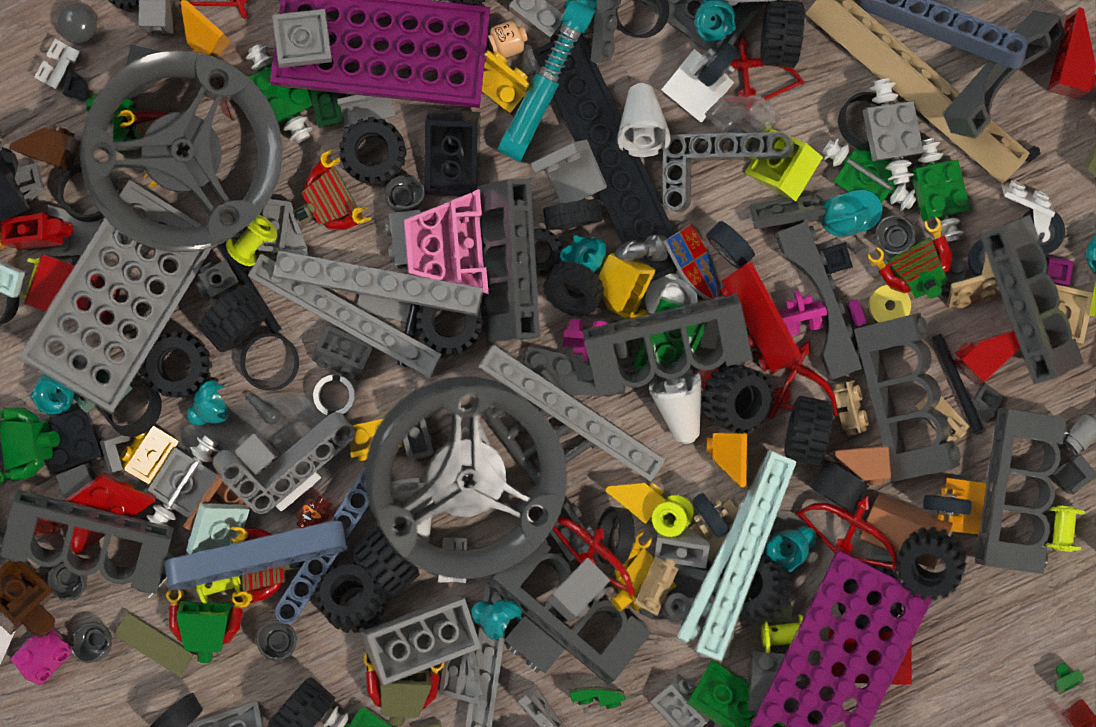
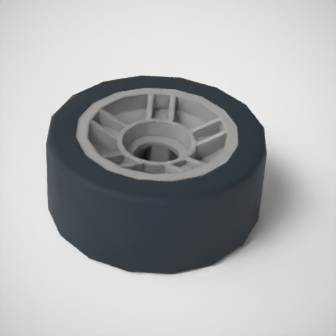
M719 221L706 234L711 245L737 269L746 265L755 256V252L745 239L724 221Z

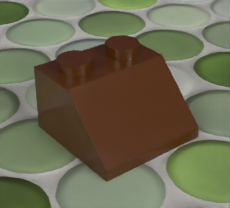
M54 125L52 130L44 127L11 143L9 149L21 155L68 170L73 166L81 142L74 138V133Z

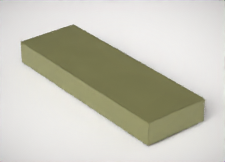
M130 612L126 614L114 633V636L179 677L195 654L192 651L184 650L181 644Z

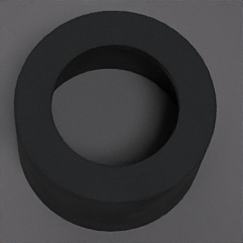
M828 460L824 462L810 485V488L851 513L854 512L857 503L869 487L862 480Z

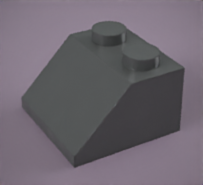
M752 652L749 662L747 713L757 712L785 654ZM800 674L796 678L795 683L798 688H804L805 674ZM788 698L784 702V710L787 712L795 711L798 706L795 698Z

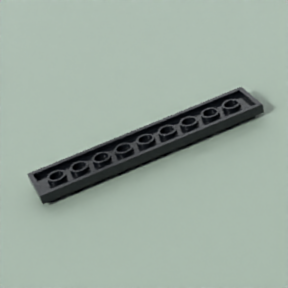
M581 33L578 40L573 43L574 48L570 49L571 54L567 55L568 61L564 62L565 67L561 68V74H558L559 79L557 82L559 86L554 94V99L574 142L587 139L607 185V188L598 193L622 245L631 240H636V243H645L646 239L651 235H663L669 238L675 232L640 157L629 155L628 150L623 148L622 151L619 147L618 133L622 118L597 64L591 60V51ZM554 41L533 50L540 68L545 67V60H548V54H551V48H554L556 44ZM670 254L663 261H651L646 255L643 258H637L656 270L650 283L678 270Z

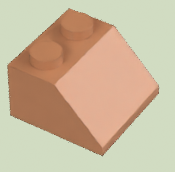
M887 446L829 450V455L852 475L860 480H864L868 485L884 484V479L891 478L889 448Z

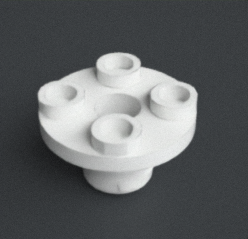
M673 273L653 281L645 295V304L649 314L655 312L661 297L685 305L697 303V293L684 279H679L677 274Z

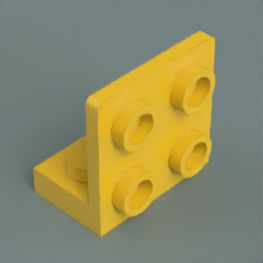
M487 51L484 54L485 64L482 93L508 114H511L522 101L529 88L528 77L518 68H515L514 71L509 68L507 60L495 51L492 54Z

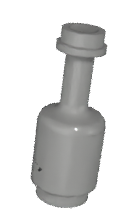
M1096 413L1093 416L1088 414L1082 415L1067 431L1063 443L1075 454L1085 451L1096 440Z

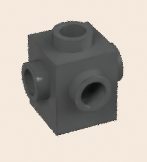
M225 259L216 265L212 261L199 269L201 273L196 277L198 282L195 285L203 297L207 295L209 300L216 297L219 301L231 292L229 289L237 285L239 281ZM216 278L219 284H214L211 279Z

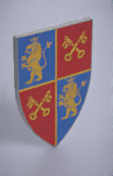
M692 223L664 240L663 243L678 269L677 277L684 279L701 297L707 300L715 299L717 283L713 263Z

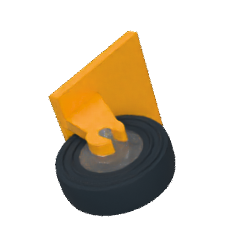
M946 478L945 487L941 488L940 496H924L923 508L938 511V520L952 522L950 531L979 535L986 483Z

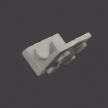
M587 139L571 143L531 163L535 173L545 171L546 174H549L561 204L580 201L607 188Z

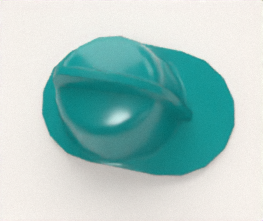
M855 190L837 195L824 203L823 207L825 208L826 216L822 218L821 223L825 230L838 237L867 231L880 221L882 204L874 193L867 190Z

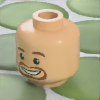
M508 21L492 27L490 35L487 36L492 53L494 54L496 51L504 58L523 52L524 42L528 40L524 27H518L514 21Z

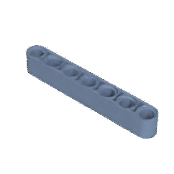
M857 0V4L866 12L1008 68H1018L1024 63L1027 41L1022 35L933 0Z
M365 469L361 472L331 520L338 521L341 515H346L350 518V528L343 529L346 542L370 506L365 486ZM355 493H360L365 497L363 507L358 508L353 505L352 496ZM339 553L305 560L276 606L275 615L280 622L289 624L301 615L315 593L317 583L322 582L320 577L323 573L327 574L328 568L332 566ZM312 560H319L323 564L321 573L311 571L310 563ZM298 582H305L308 585L309 592L307 595L297 593L296 585ZM284 604H290L294 607L295 614L293 617L283 615L282 607Z
M331 521L180 556L164 562L168 588L170 590L185 589L327 556L346 550L347 545L342 522Z

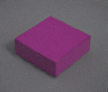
M1046 257V274L1051 277L1056 285L1070 287L1074 261Z
M856 299L846 303L845 306L853 327L866 324L867 321L859 300Z

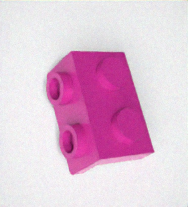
M53 627L51 633L46 637L38 638L32 635L10 660L26 680L42 685L69 658L72 653L71 647L73 644L65 641L56 628Z

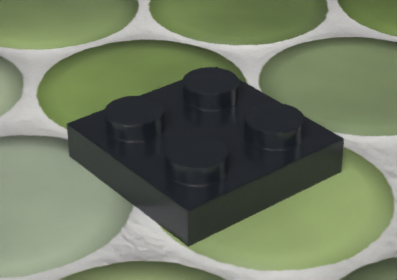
M78 409L47 420L50 425V431H56L60 438L58 446L52 447V458L48 459L53 474L103 457L89 412L86 413L84 410Z

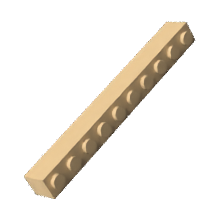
M816 0L805 13L815 25L820 26L835 42L840 43L847 49L852 57L869 68L873 75L881 80L890 79V83L895 82L896 85L892 87L894 93L899 94L907 102L914 101L916 111L920 112L929 120L932 126L942 131L953 144L963 149L973 161L978 162L988 171L991 177L997 179L1002 184L1024 163L1030 154L992 120L976 139L951 133L943 112L960 92L853 0Z

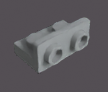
M679 674L650 701L673 727H703L709 721L708 717L686 704L694 689L691 683L683 679Z

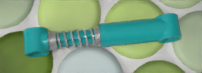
M577 0L569 2L560 21L563 23L560 30L561 34H558V40L554 41L556 44L554 48H551L552 52L548 54V60H545V67H541L540 72L535 73L510 127L499 144L497 152L521 163L531 144V139L559 86L557 82L559 79L558 74H561V68L565 67L564 62L568 61L567 55L571 54L570 49L574 48L573 43L578 40L580 34L586 32L595 14V9Z

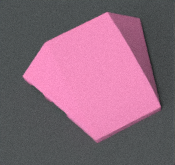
M480 189L404 220L409 274L482 288L483 293L489 294L486 267L484 268L480 228V216L482 215Z

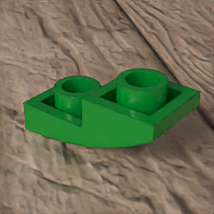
M127 98L119 105L115 114L113 142L135 140L133 130L119 126L121 123H128V119L125 116L117 117L123 110H129L132 113L137 111L135 109L136 104ZM116 150V152L124 155L126 150Z
M589 686L569 689L572 703L578 702V705L591 703L594 701V697H598L600 707L606 705V709L621 706V701L626 700L623 691L608 687Z

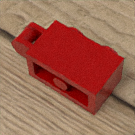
M43 213L9 218L1 221V245L19 250L63 245V238L69 237L72 234L73 225L70 222L63 221L61 218Z

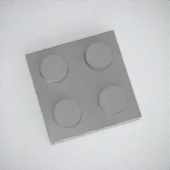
M325 9L272 15L279 68L332 62Z

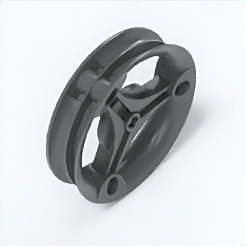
M170 51L141 58L123 68L107 82L96 97L85 122L81 138L80 161L83 178L90 197L105 219L118 231L150 248L169 252H193L212 248L233 238L261 213L270 200L279 179L282 164V140L272 107L260 89L240 70L225 61L206 54L190 51ZM182 77L193 80L199 92L185 113H171L159 118L149 127L143 139L113 142L112 138L108 135L107 128L116 109L138 88L164 78ZM218 78L222 82V88H213L209 83V79ZM203 95L214 100L205 120L193 115ZM233 99L245 113L254 131L257 144V166L252 184L242 200L230 201L216 177V172L221 163L222 149L218 135L211 126L219 102ZM178 147H180V150L183 148L187 150L185 158H183V155L180 157L176 155ZM141 149L142 159L116 160V150ZM96 150L105 151L108 155V160L104 162L96 160L94 152ZM112 169L146 170L154 182L167 190L190 192L209 215L206 224L198 227L176 228L157 224L144 218L131 209L115 190L109 178ZM207 183L222 203L216 209H214L201 190V187ZM223 212L229 213L233 218V223L230 225L223 224L220 214Z
M460 376L424 385L404 397L390 410L377 428L367 453L365 486L368 502L374 517L387 539L403 557L419 568L436 575L449 578L472 579L504 571L521 562L540 546L554 527L561 512L567 486V468L564 452L557 434L548 420L526 398L499 382L486 378ZM469 394L470 401L465 405H460L461 397ZM490 406L498 408L515 418L526 429L535 444L540 463L539 485L529 489L526 493L506 482V472L501 457L493 447L480 439L479 414ZM446 408L452 413L450 439L431 458L426 472V483L412 496L402 502L392 498L391 470L401 443L420 421L430 414ZM461 416L469 417L470 438H461ZM468 474H469V475H470V478H469L468 480H466V479L464 478V481H463V480L461 479V478L463 477V475L468 476ZM503 490L520 498L516 507L499 500ZM431 497L434 502L417 513L411 515L409 512ZM538 506V510L534 514L528 515L532 507ZM489 508H494L514 515L517 525L501 539L489 545L469 550H450L436 547L417 536V526L442 512L458 517H470L481 514ZM396 517H404L402 524L393 525Z

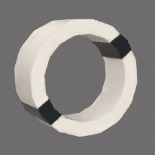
M328 375L316 384L313 392L314 403L323 414L330 415L335 412L345 414L354 406L356 390L352 382L340 375ZM333 380L342 382L349 390L348 403L338 411L327 409L320 400L322 387L327 382Z

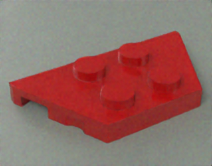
M102 473L63 501L133 517L155 502L156 496L150 492L145 494L134 489V485L117 481L115 477ZM75 526L71 540L73 552L77 555L106 534Z

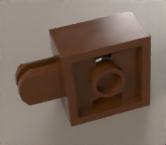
M9 560L0 568V626L11 635L23 624L34 636L43 638L51 633L55 625V618L43 607L49 601L53 590L22 561L13 562Z

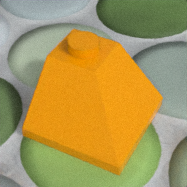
M182 0L180 3L187 44L193 49L191 52L217 58L231 41L187 0Z
M711 433V438L706 440V453L711 454V459L735 485L746 487L747 434Z

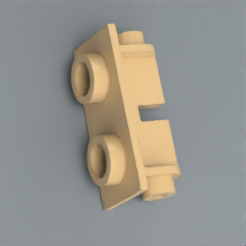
M855 380L846 382L847 387L845 382L836 384V390H833L837 408L847 406L848 409L846 412L839 413L843 431H846V435L856 434V428L858 433L867 431L869 420L866 411L862 410L860 400L863 399L861 387L856 385Z
M927 395L915 406L918 410L926 405ZM941 396L939 404L935 409L944 414L950 424V434L947 441H955L957 438L960 439L964 436L970 426ZM927 419L935 427L934 423Z
M658 557L654 558L634 604L656 616L658 615L678 571V568L674 567L676 563L673 560L666 559L663 561Z

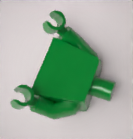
M3 407V410H0V418H3V420H0V437L4 470H9L7 473L0 471V487L7 480L14 482L33 477L44 466V461L52 458V447L58 446L60 442L58 433L50 431V425L47 421H40L36 414L23 407Z

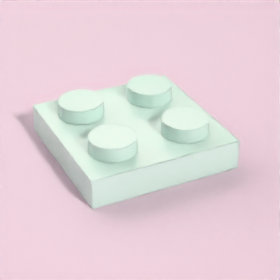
M200 503L186 551L189 554L236 544V542L230 541L229 538H237L238 531L231 530L230 527L236 526L244 529L250 509L246 505Z

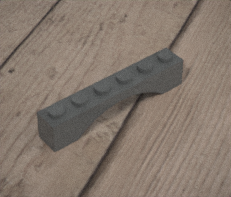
M1034 10L1015 30V33L1022 35L1027 41L1024 63L1018 68H1008L989 60L943 112L951 133L977 138L991 121L992 102L1002 85L1024 65L1051 52L1066 35L1058 14Z
M806 221L777 232L775 237L783 258L794 264L809 278L815 286L823 306L826 307V333L820 357L829 380L862 369L859 348L854 349L851 341L854 338L852 328L849 323L845 324L842 314L845 313L843 304L840 299L836 300L833 290L836 289L831 274H826L824 265H827L822 250L818 251L814 241L818 240L814 227L808 226Z

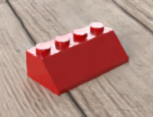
M747 263L723 279V288L720 289L722 295L727 296L737 293L748 332L749 345L751 349L756 347L760 355L757 357V360L762 370H768L770 375L799 361L802 354L753 263Z

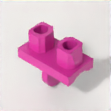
M799 290L794 291L793 300L786 301L787 309L778 311L791 336L801 333L799 322L808 320L810 330L824 328V315H827L826 307L823 306L821 300L813 302L811 295L802 297Z
M569 319L567 330H564L563 347H573V354H582L583 362H588V353L582 331L583 321L580 319ZM595 321L593 322V328L606 325L607 322Z

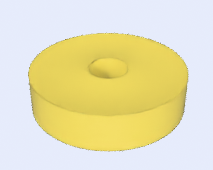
M888 285L881 286L869 298V313L877 323L908 316L911 311L910 297L908 293L904 294L892 290ZM887 301L894 303L892 310L886 309L885 304Z

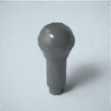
M252 392L247 395L246 398L249 400V403L261 413L265 423L272 425L279 421L281 415L277 408L268 406Z

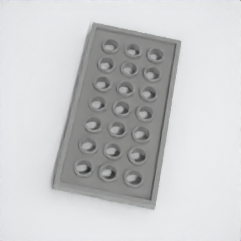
M131 180L127 181L119 194L131 209L142 211L146 219L157 224L176 228L202 226ZM104 218L18 359L111 414L212 248L193 252H169L152 248L154 251L153 258L146 259L140 254V248L144 245L132 239L128 245L121 244L117 239V234L120 231ZM107 253L116 255L118 259L117 265L114 267L107 266L104 262V255ZM164 260H173L176 264V271L173 273L166 272L163 268ZM130 267L137 268L141 274L140 279L137 281L130 280L127 277V269ZM91 276H101L104 280L103 288L96 289L90 284ZM152 281H158L162 284V294L155 295L150 291L149 285ZM114 290H124L127 294L126 302L119 303L113 298ZM79 297H85L90 301L91 307L88 311L78 309L76 301ZM145 303L149 306L150 313L147 317H141L137 314V304ZM108 311L113 315L114 321L111 325L101 323L99 319L101 312ZM71 319L76 323L77 330L75 333L70 334L63 330L62 324L64 320ZM125 325H131L136 329V337L134 339L124 337L122 330ZM94 333L100 338L98 347L92 348L87 345V334ZM51 342H59L62 345L63 353L60 356H53L49 352L48 346ZM117 347L123 352L121 361L116 362L109 357V350L111 348ZM74 356H82L86 360L85 369L77 370L73 367L72 359ZM97 370L108 372V383L100 384L96 381L95 373Z

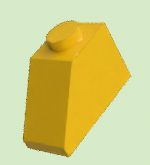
M644 482L608 485L604 489L645 524L652 517L655 507L665 501L661 497L664 491L653 482L649 486Z

